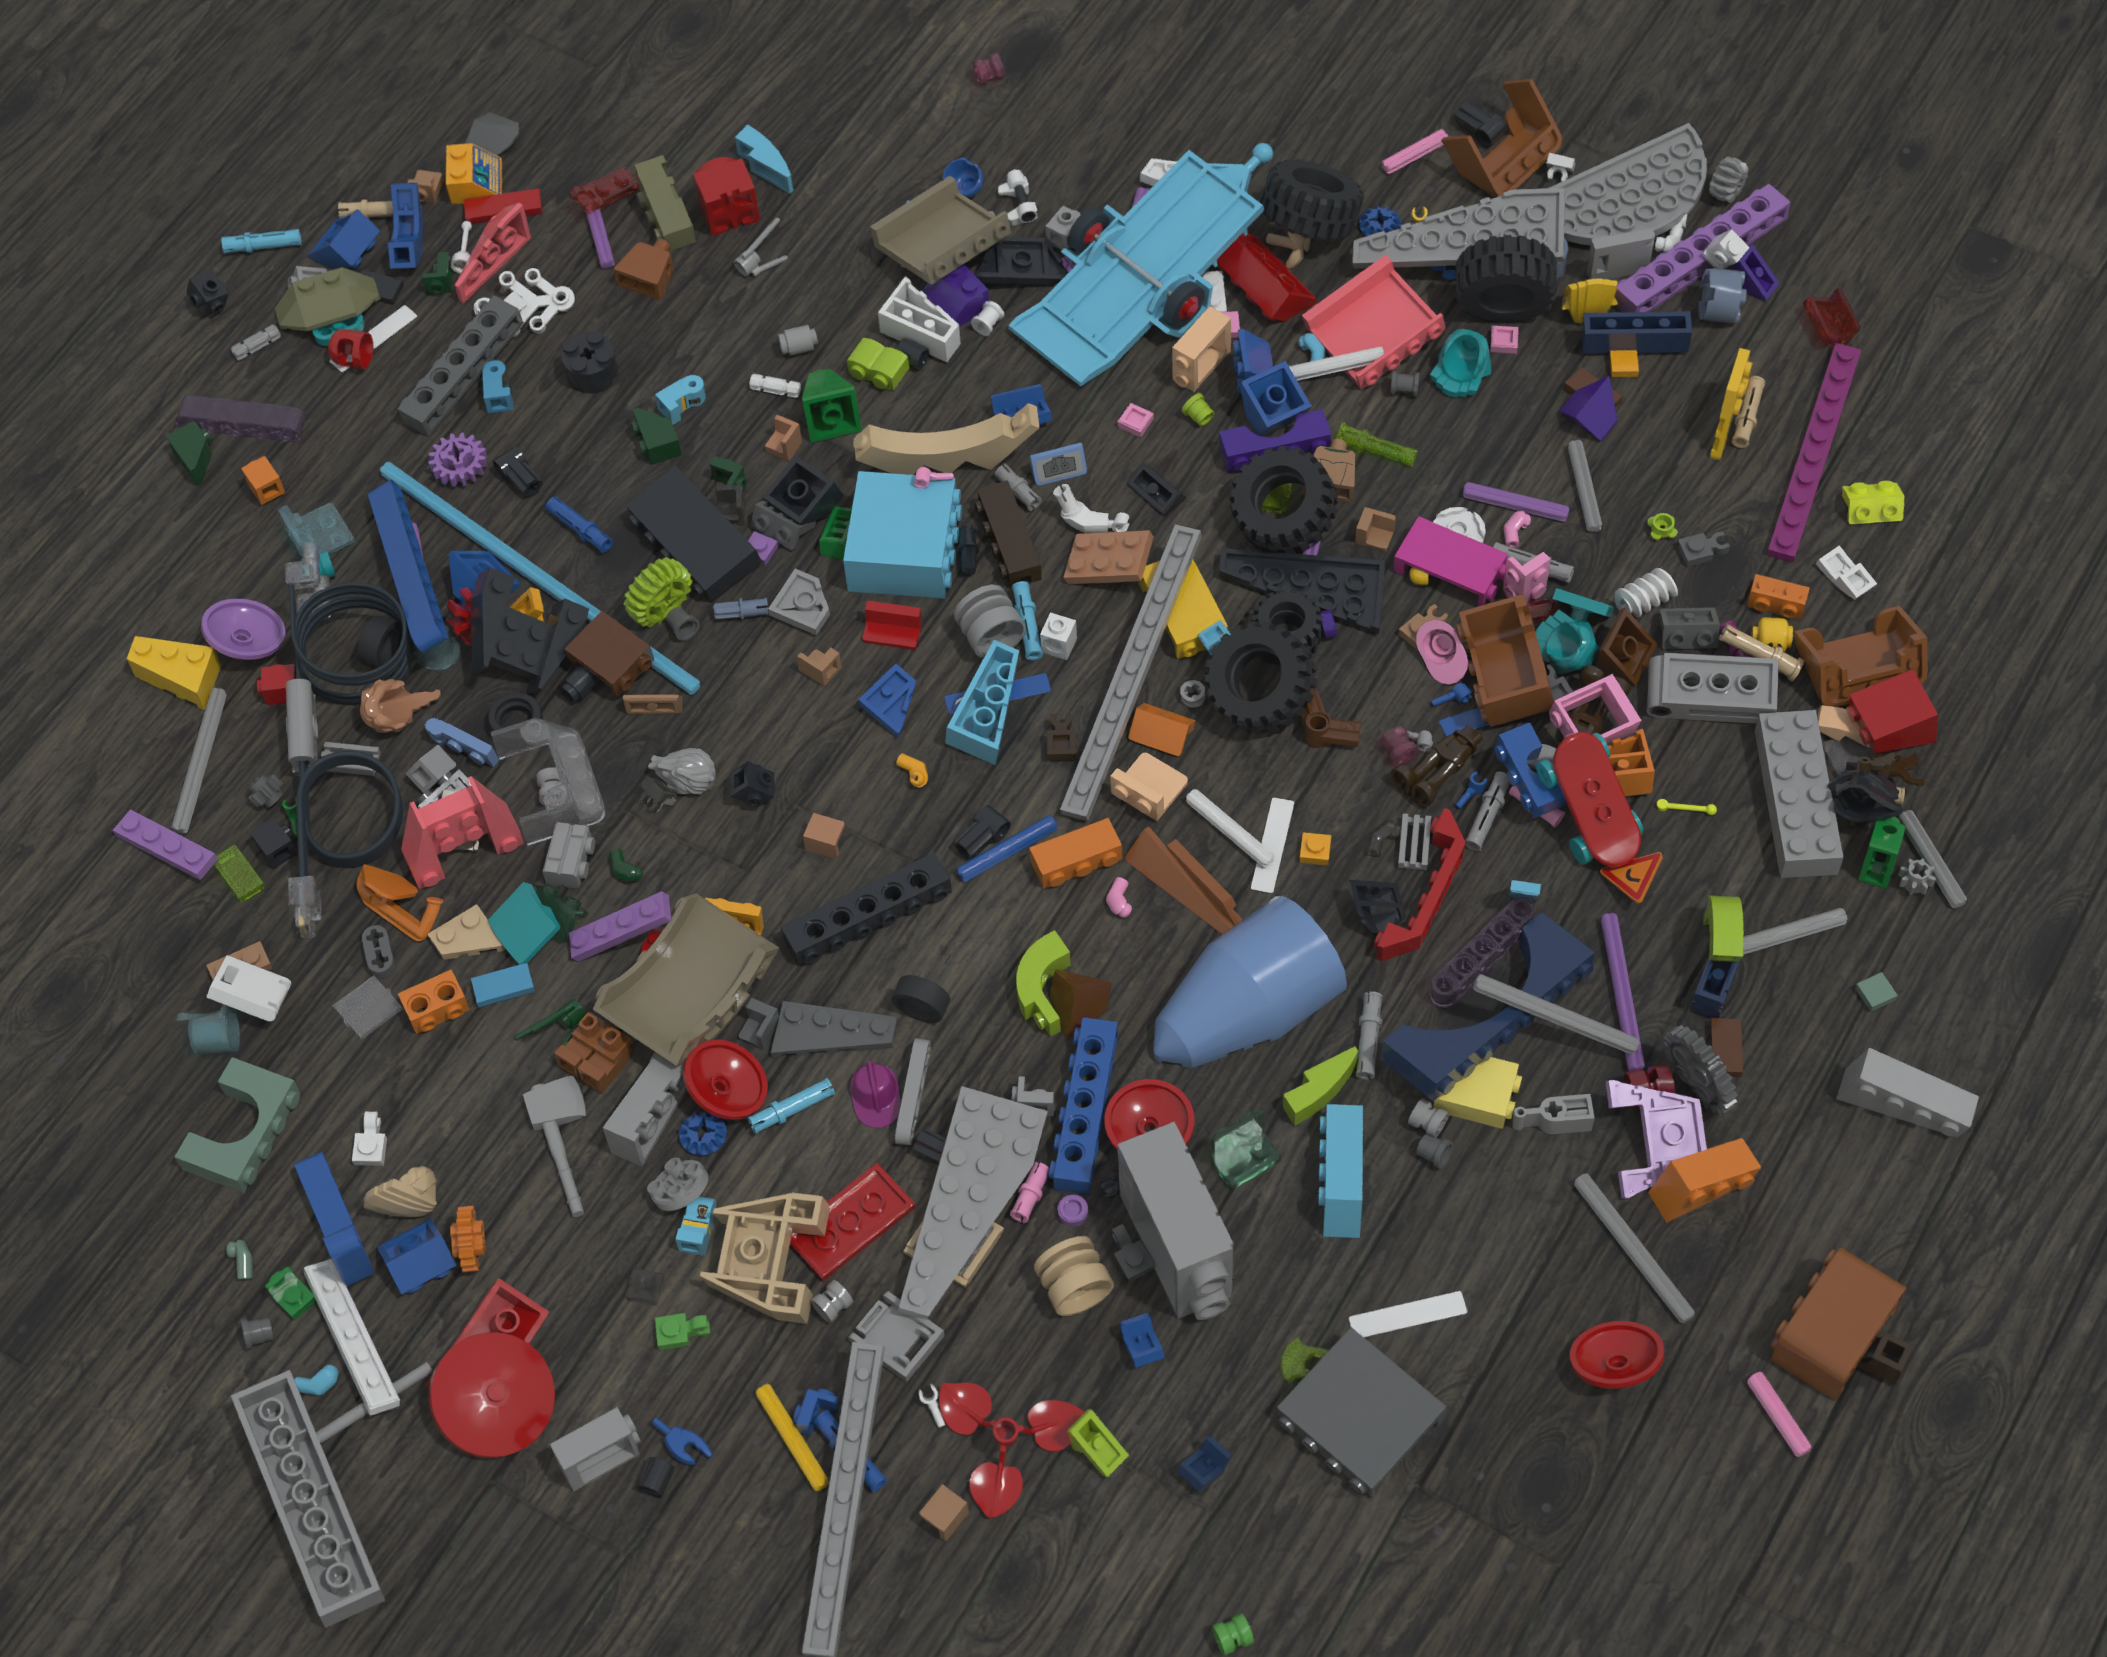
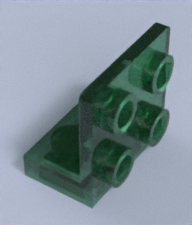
M1262 1108L1255 1112L1249 1111L1245 1113L1237 1123L1230 1127L1224 1126L1218 1129L1211 1139V1163L1231 1190L1281 1161V1154L1265 1134V1112Z

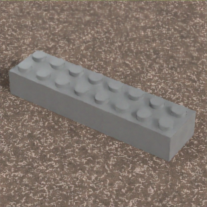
M288 1370L231 1395L302 1575L325 1628L384 1602L385 1599L291 1371Z

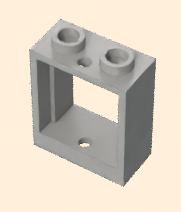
M618 1407L550 1444L573 1492L640 1455L636 1445L641 1442L636 1432L637 1430L629 1415L622 1416Z

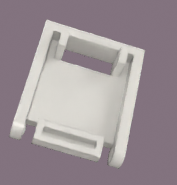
M227 955L210 986L207 998L266 1021H273L290 989L291 981L288 978Z

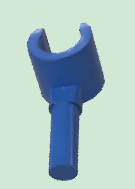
M1459 683L1454 686L1450 693L1431 700V703L1434 707L1456 698L1460 704H1465L1472 699L1471 691L1465 684Z
M1478 772L1472 773L1468 789L1455 804L1456 808L1461 809L1474 794L1483 793L1487 778L1482 783H1477L1475 781Z

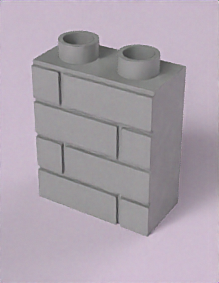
M1175 1122L1119 1143L1120 1196L1145 1249L1155 1264V1271L1177 1318L1179 1319L1193 1312L1198 1320L1217 1316L1230 1305L1228 1298L1231 1297L1233 1242L1220 1215L1218 1216L1216 1206L1205 1184H1203L1201 1175L1190 1153H1188L1187 1146Z

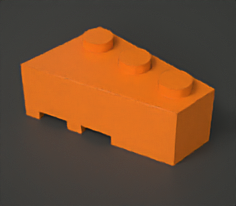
M1743 1138L1671 1161L1648 1194L1667 1223L1738 1188L1740 1190L1747 1188L1755 1181L1754 1176L1761 1169V1166Z

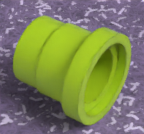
M1201 393L1192 396L1184 404L1181 411L1185 416H1190L1199 426H1204L1213 418L1215 412L1204 401L1205 397Z

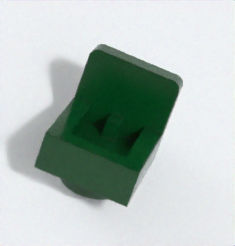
M714 456L710 462L712 479L726 484L729 499L735 501L738 494L743 493L747 484L743 466L736 464L730 459Z

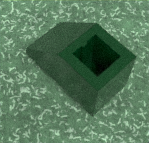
M640 408L632 409L635 420L630 422L634 435H640L642 440L638 441L641 453L643 456L648 455L651 465L682 455L679 440L670 419Z

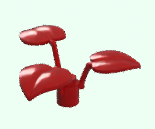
M943 1383L939 1393L941 1414L947 1426L955 1433L965 1436L971 1435L977 1429L978 1424L982 1427L993 1428L994 1441L1000 1446L998 1466L990 1462L983 1463L973 1471L970 1478L972 1497L988 1518H994L1007 1512L1017 1502L1022 1492L1023 1481L1020 1471L1015 1467H1004L1006 1448L1013 1446L1017 1442L1018 1434H1035V1441L1040 1448L1050 1452L1062 1451L1071 1445L1067 1430L1085 1413L1077 1406L1067 1402L1056 1400L1042 1401L1033 1406L1028 1413V1421L1032 1426L1029 1429L1022 1425L1018 1426L1013 1419L1007 1417L1001 1418L997 1422L984 1421L983 1419L991 1413L992 1402L988 1392L979 1385L973 1383Z

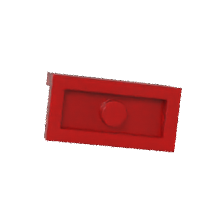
M867 600L863 642L915 650L923 624L921 608Z

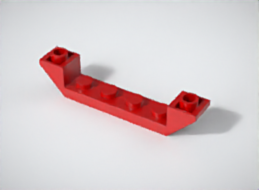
M1444 808L1440 817L1435 816L1430 827V832L1433 833L1432 845L1444 849L1440 859L1442 864L1440 871L1434 870L1429 882L1431 889L1428 894L1423 893L1418 905L1420 912L1417 917L1412 916L1407 929L1389 922L1384 932L1379 931L1374 942V947L1377 948L1376 959L1379 961H1385L1420 949L1463 860L1466 842L1451 811L1447 808Z

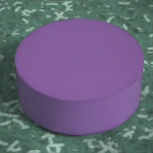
M1078 1195L1064 1197L1058 1204L1059 1219L1063 1224L1070 1227L1083 1224L1088 1217L1086 1201Z

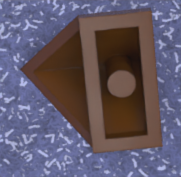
M1055 969L1050 999L1055 1012L1060 1018V1025L1066 1041L1074 1036L1076 1028H1081L1082 1018L1096 1019L1107 1010L1112 982Z

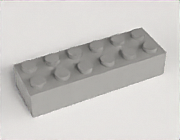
M1816 710L1759 713L1755 727V737L1780 878L1838 875L1843 861V852L1835 810L1833 809L1832 794L1827 786L1829 778Z

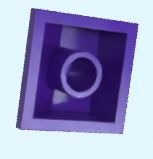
M964 264L932 285L927 283L922 291L934 306L938 305L959 324V327L971 321L974 316H978L983 310L984 303L989 301L988 289Z

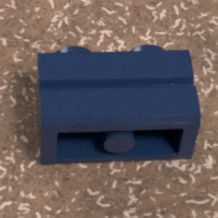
M1708 958L1694 994L1691 1009L1713 1018H1719L1740 961H1714Z

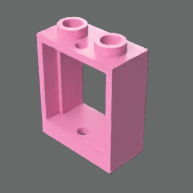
M1613 674L1554 701L1549 711L1550 720L1555 728H1559L1564 739L1578 732L1567 711L1600 696L1619 727L1601 735L1607 745L1611 744V741L1614 739H1622L1635 733L1641 719Z

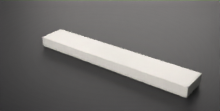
M329 1259L304 1267L306 1280L369 1415L398 1407L400 1399L333 1260Z

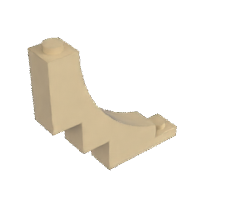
M1028 403L1013 417L1000 413L974 425L941 432H900L869 424L854 438L855 457L859 462L892 474L913 475L922 466H927L944 473H952L965 461L992 470L1039 429L1037 406Z

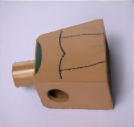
M1333 439L1330 447H1317L1314 456L1318 462L1322 463L1336 488L1335 492L1338 495V501L1353 503L1355 453L1346 450L1347 443L1344 440ZM1303 486V494H1302V495H1305V494H1306V487Z

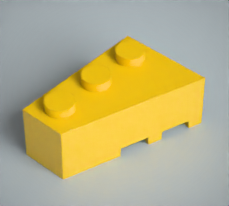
M135 636L127 656V661L135 677L161 690L166 689L176 694L182 700L186 699L197 704L198 708L205 711L210 691L214 687L221 668V663L213 647Z

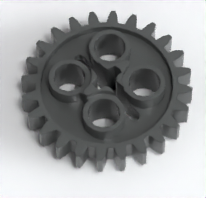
M1679 1025L1667 1032L1666 1036L1663 1037L1665 1040L1663 1045L1667 1049L1665 1053L1671 1058L1669 1063L1675 1067L1674 1072L1680 1078L1681 1083L1686 1084L1688 1091L1694 1093L1696 1099H1700L1706 1109L1710 1108L1713 1113L1717 1112L1720 1115L1733 1108L1738 1102L1736 1100L1738 1095L1734 1091L1736 1086L1730 1082L1733 1078L1726 1073L1727 1067L1720 1060V1056L1713 1053L1712 1046H1707L1704 1038H1698L1696 1031L1693 1030L1691 1032L1688 1026L1683 1027Z

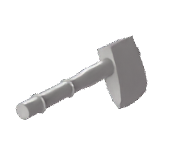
M568 1076L547 1084L535 1085L531 1088V1091L524 1093L523 1097L534 1131L544 1130L572 1216L579 1217L584 1214V1210L571 1173L572 1169H570L567 1161L565 1146L558 1125L586 1116V1110L578 1083L574 1076Z

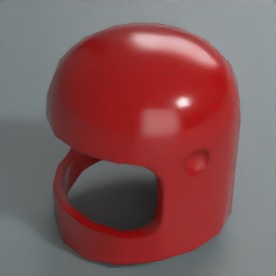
M339 329L332 334L328 343V354L335 364L355 367L360 370H365L369 366L374 349L373 338L370 333L351 329ZM348 355H352L351 362L346 361Z

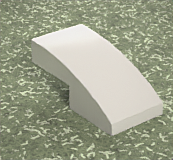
M1840 546L1816 562V565L1828 579L1854 600L1877 585L1862 564L1858 563L1855 566Z

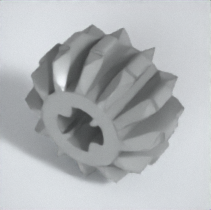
M1727 156L1725 159H1722L1719 166L1716 167L1710 182V193L1712 196L1723 202L1731 203L1736 200L1739 193L1742 192L1745 180L1748 177V166H1746V163L1734 157L1730 158Z

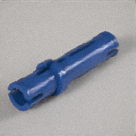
M556 496L548 500L545 507L546 510L579 534L581 540L590 542L602 553L610 550L613 545V539L599 530L597 524L584 519Z
M825 1410L815 1418L813 1423L830 1441L829 1446L835 1451L839 1423L829 1410ZM868 1457L864 1482L874 1493L881 1489L888 1480Z

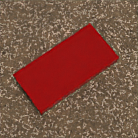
M876 1163L827 1202L830 1210L825 1236L792 1232L790 1247L823 1282L913 1211L916 1205L885 1170Z

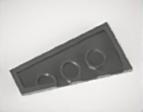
M783 1001L771 1056L772 1058L782 1057V1054L793 1053L801 1056L809 1055V1052L818 1051L838 1053L842 1049L863 1051L893 1048L898 1018Z

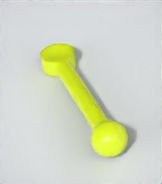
M1660 799L1656 805L1659 811L1678 809L1706 812L1708 815H1714L1717 812V808L1713 804L1708 806L1668 803L1665 799Z

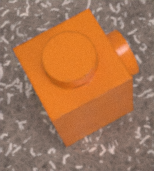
M265 456L241 468L248 486L261 505L285 493L278 474Z

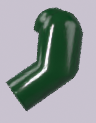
M614 849L609 852L612 872L617 879L626 882H638L643 876L642 869L639 866L625 862L621 849Z

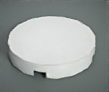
M1448 508L1441 511L1434 520V523L1481 543L1484 541L1486 531L1483 520L1477 513H1471L1466 508Z

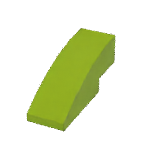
M1356 1047L1303 1072V1085L1283 1094V1108L1294 1126L1313 1116L1326 1106L1341 1090L1357 1065L1358 1050Z

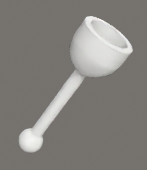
M469 221L462 223L464 231L461 251L455 253L451 261L452 270L461 274L470 257V254L466 252L468 232L472 228Z

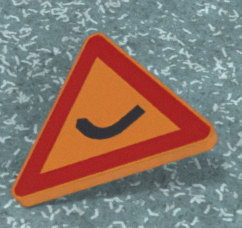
M1660 852L1633 859L1628 864L1620 867H1604L1600 872L1603 877L1638 904L1643 901L1663 856Z

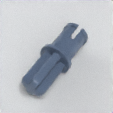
M739 598V601L715 603L713 606L715 619L741 617V620H744V617L767 616L768 608H756L757 606L768 605L767 598L743 601L742 598Z

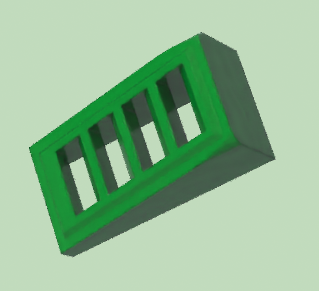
M835 506L819 540L820 554L823 557L844 559L852 512L851 508Z

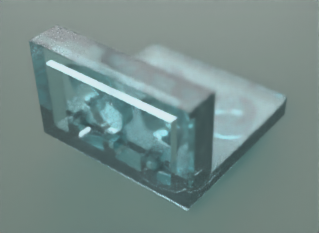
M332 502L301 517L297 512L292 514L288 505L277 509L285 530L302 558L308 556L317 557L320 552L328 551L330 555L355 542L353 535Z

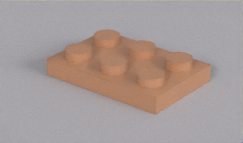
M1150 530L1076 534L1064 579L1067 584L1141 581L1154 537Z

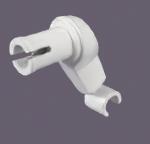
M1062 484L1064 492H1062L1060 486L1056 487L1053 491L1054 496L1062 507V518L1073 528L1085 534L1106 533L1108 528H1112L1114 532L1127 531L1129 523H1127L1129 519L1128 514L1118 513L1115 520H1108V513L1090 511L1082 502L1076 501L1068 484Z

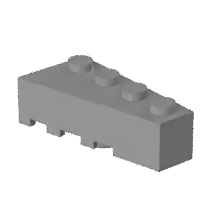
M1868 1048L1845 1069L1837 1095V1100L1954 1137H1959L1971 1127L1979 1096L1871 1048Z
M656 1052L652 1055L648 1066L603 1126V1131L612 1154L639 1166L644 1165L687 1090L683 1078L684 1063L676 1066Z

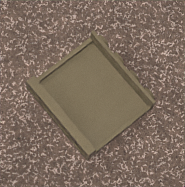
M948 176L870 226L874 245L877 249L931 285L1011 233L1006 211L997 216L988 212L959 193L956 179Z

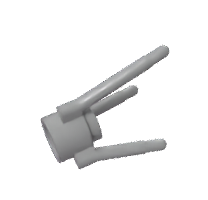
M776 218L754 243L733 261L736 269L743 276L747 277L752 273L756 277L762 271L788 259L787 256H782L759 266L758 263L761 260L754 251L780 222L779 218Z

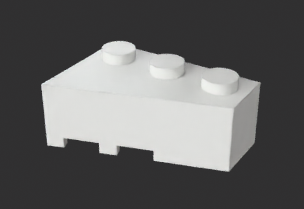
M906 276L878 312L881 333L899 341L903 338L912 340L929 348L930 355L945 362H948L960 345L959 324L938 305L934 306L927 299L925 293L919 292L913 287L911 281Z

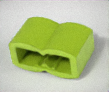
M862 338L847 359L848 370L854 378L872 381L879 389L894 390L910 368L907 355L894 348L884 347L877 341L868 338Z

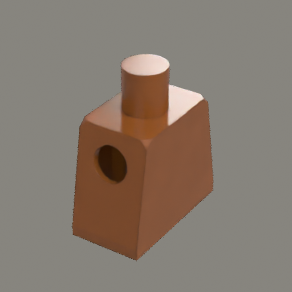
M657 239L653 246L642 242L637 243L614 268L617 286L661 300L674 268L671 254L668 252L670 244L664 239Z

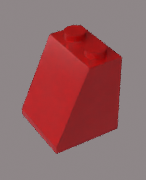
M1913 669L1850 694L1847 713L1853 723L1857 721L1860 727L1859 734L1864 745H1870L1873 753L1936 742L1938 713Z

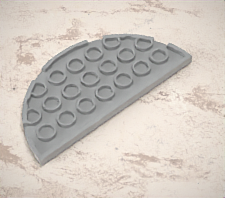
M1688 123L1550 187L1565 188V240L1582 245H1591V240L1595 238L1637 230L1652 229L1655 236L1666 232L1677 225L1686 214L1688 215L1700 199L1705 185L1707 159L1705 158L1702 142L1698 134Z

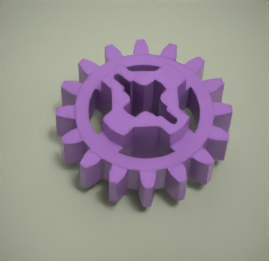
M453 433L450 434L449 440L443 437L440 438L442 444H434V452L429 453V465L435 479L441 478V482L444 485L451 481L452 487H455L457 482H461L463 486H466V480L468 479L475 482V475H483L482 467H487L488 465L486 458H488L485 448H483L482 442L480 440L475 441L473 435L466 439L464 433H461L459 438H455Z

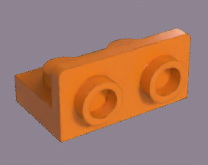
M1756 574L1747 607L1761 612L1767 611L1779 614L1785 618L1801 620L1810 587Z

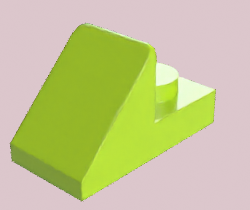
M1088 1409L1067 1430L1073 1450L1084 1453L1102 1476L1108 1477L1129 1456L1091 1409Z

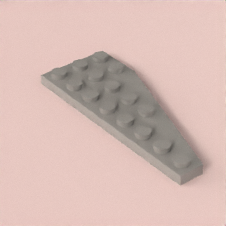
M1565 188L1510 190L1503 192V196L1494 199L1488 197L1480 200V203L1464 208V206L1450 209L1426 217L1424 221L1413 225L1407 223L1401 225L1400 229L1388 233L1382 231L1354 240L1353 267L1354 269L1368 268L1384 255H1387L1392 260L1393 267L1456 265L1460 254L1469 245H1474L1476 241L1481 239L1487 240L1491 236L1504 237V235H1512V237L1521 235L1526 236L1530 240L1532 238L1536 239L1541 244L1544 243L1554 253L1557 262H1564Z
M961 1086L898 1312L926 1320L931 1315L949 1286L1032 1169L1048 1111Z

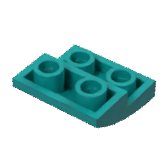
M523 882L488 919L491 928L500 942L519 964L528 963L561 928L551 908L542 905L532 884Z

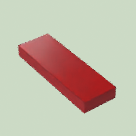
M538 188L464 199L465 219L471 224L487 222L503 208L517 203L523 205L526 216L543 214L540 190Z

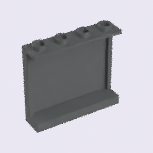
M1351 1327L1278 1405L1277 1416L1279 1418L1278 1423L1287 1432L1292 1433L1294 1431L1302 1438V1444L1310 1452L1315 1454L1318 1451L1325 1457V1463L1332 1471L1337 1474L1342 1472L1350 1479L1349 1484L1362 1495L1367 1493L1373 1498L1377 1486L1434 1424L1439 1425L1444 1420L1447 1407Z

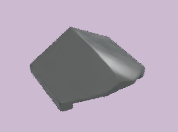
M489 112L474 119L465 144L472 143L498 156L508 149L519 136V123Z

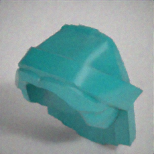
M1458 329L1452 333L1438 353L1439 362L1431 372L1430 377L1436 383V387L1449 397L1457 398L1458 396L1475 395L1482 377L1491 375L1490 353L1485 337L1468 329Z
M1558 610L1553 616L1550 615L1545 622H1542L1536 630L1543 661L1550 663L1554 667L1556 674H1565L1575 670L1581 671L1583 666L1591 665L1596 658L1599 647L1595 642L1592 628L1588 622L1574 621Z

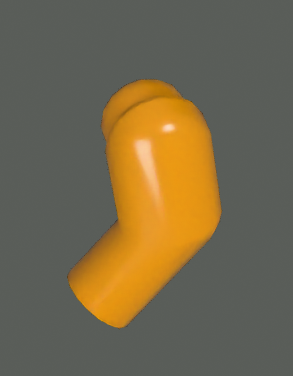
M901 753L896 765L909 771V779L913 786L923 787L928 781L926 765L915 758Z

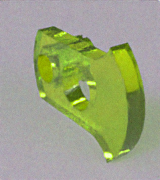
M1299 1337L1292 1341L1282 1357V1370L1288 1383L1294 1378H1304L1310 1372V1370L1305 1368V1362L1309 1357L1317 1356L1322 1359L1329 1350L1306 1346L1301 1343Z

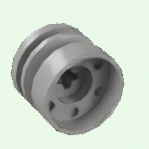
M998 585L982 586L970 592L958 603L954 611L956 623L960 626L962 633L967 636V641L975 654L980 658L985 657L993 640L1013 648L1020 642L1026 632L1025 622L1018 611L1013 608L1012 602L1007 597L1005 590Z

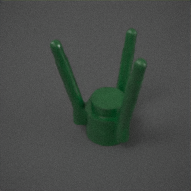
M571 999L556 1012L516 1034L514 1039L519 1040L558 1020L564 1028L572 1027V1030L560 1044V1046H565L572 1039V1033L587 1013L577 1000Z

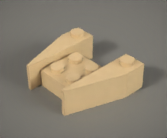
M790 1193L715 1208L713 1214L721 1224H727L717 1273L701 1272L700 1277L708 1286L776 1320L807 1324L813 1294L805 1284L782 1282L792 1232L825 1236L830 1206L823 1196Z

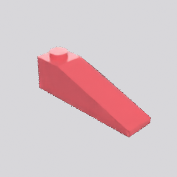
M517 203L503 208L486 225L455 283L457 295L461 303H464L531 239L522 204Z

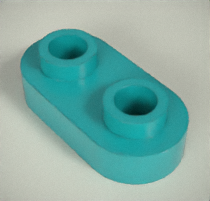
M359 314L349 319L313 329V334L318 344L328 346L332 334L337 330L351 329L362 331L365 323L362 314Z

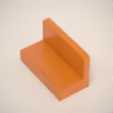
M1143 703L1136 708L1128 738L1131 741L1180 756L1183 752L1186 737L1193 731L1196 720Z

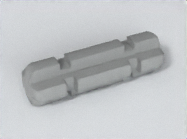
M275 325L268 326L264 329L265 332L259 331L243 340V344L239 342L232 346V354L237 360L247 357V353L252 354L269 345L268 341L274 342L281 337L279 330Z

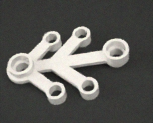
M535 268L526 271V281L530 286H537L547 295L536 296L517 282L512 272L505 271L499 276L501 286L516 292L527 302V305L520 311L524 324L539 307L548 306L541 316H534L529 322L531 330L536 334H541L546 330V325L558 311H568L574 305L575 297L571 289L564 286L555 288L544 280L539 270ZM533 274L538 276L535 280L529 279ZM507 277L512 278L511 282L509 283L503 282V280ZM561 295L566 296L563 301L557 300V297ZM480 298L475 302L474 311L476 315L480 312V306L490 300L489 298ZM536 322L542 323V326L539 328L533 327ZM520 328L513 335V337L517 336L520 333Z

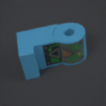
M498 360L489 361L483 367V394L488 413L514 410L510 387H507L509 379L506 368Z

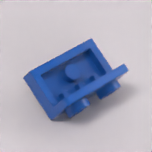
M1041 384L991 395L990 397L993 416L1002 413L1013 417L1029 403L1037 406L1039 426L1045 422L1052 421L1051 411L1044 399Z

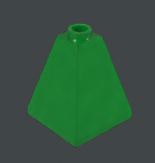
M830 368L809 373L802 401L810 442L813 443L861 432L862 426L854 386Z

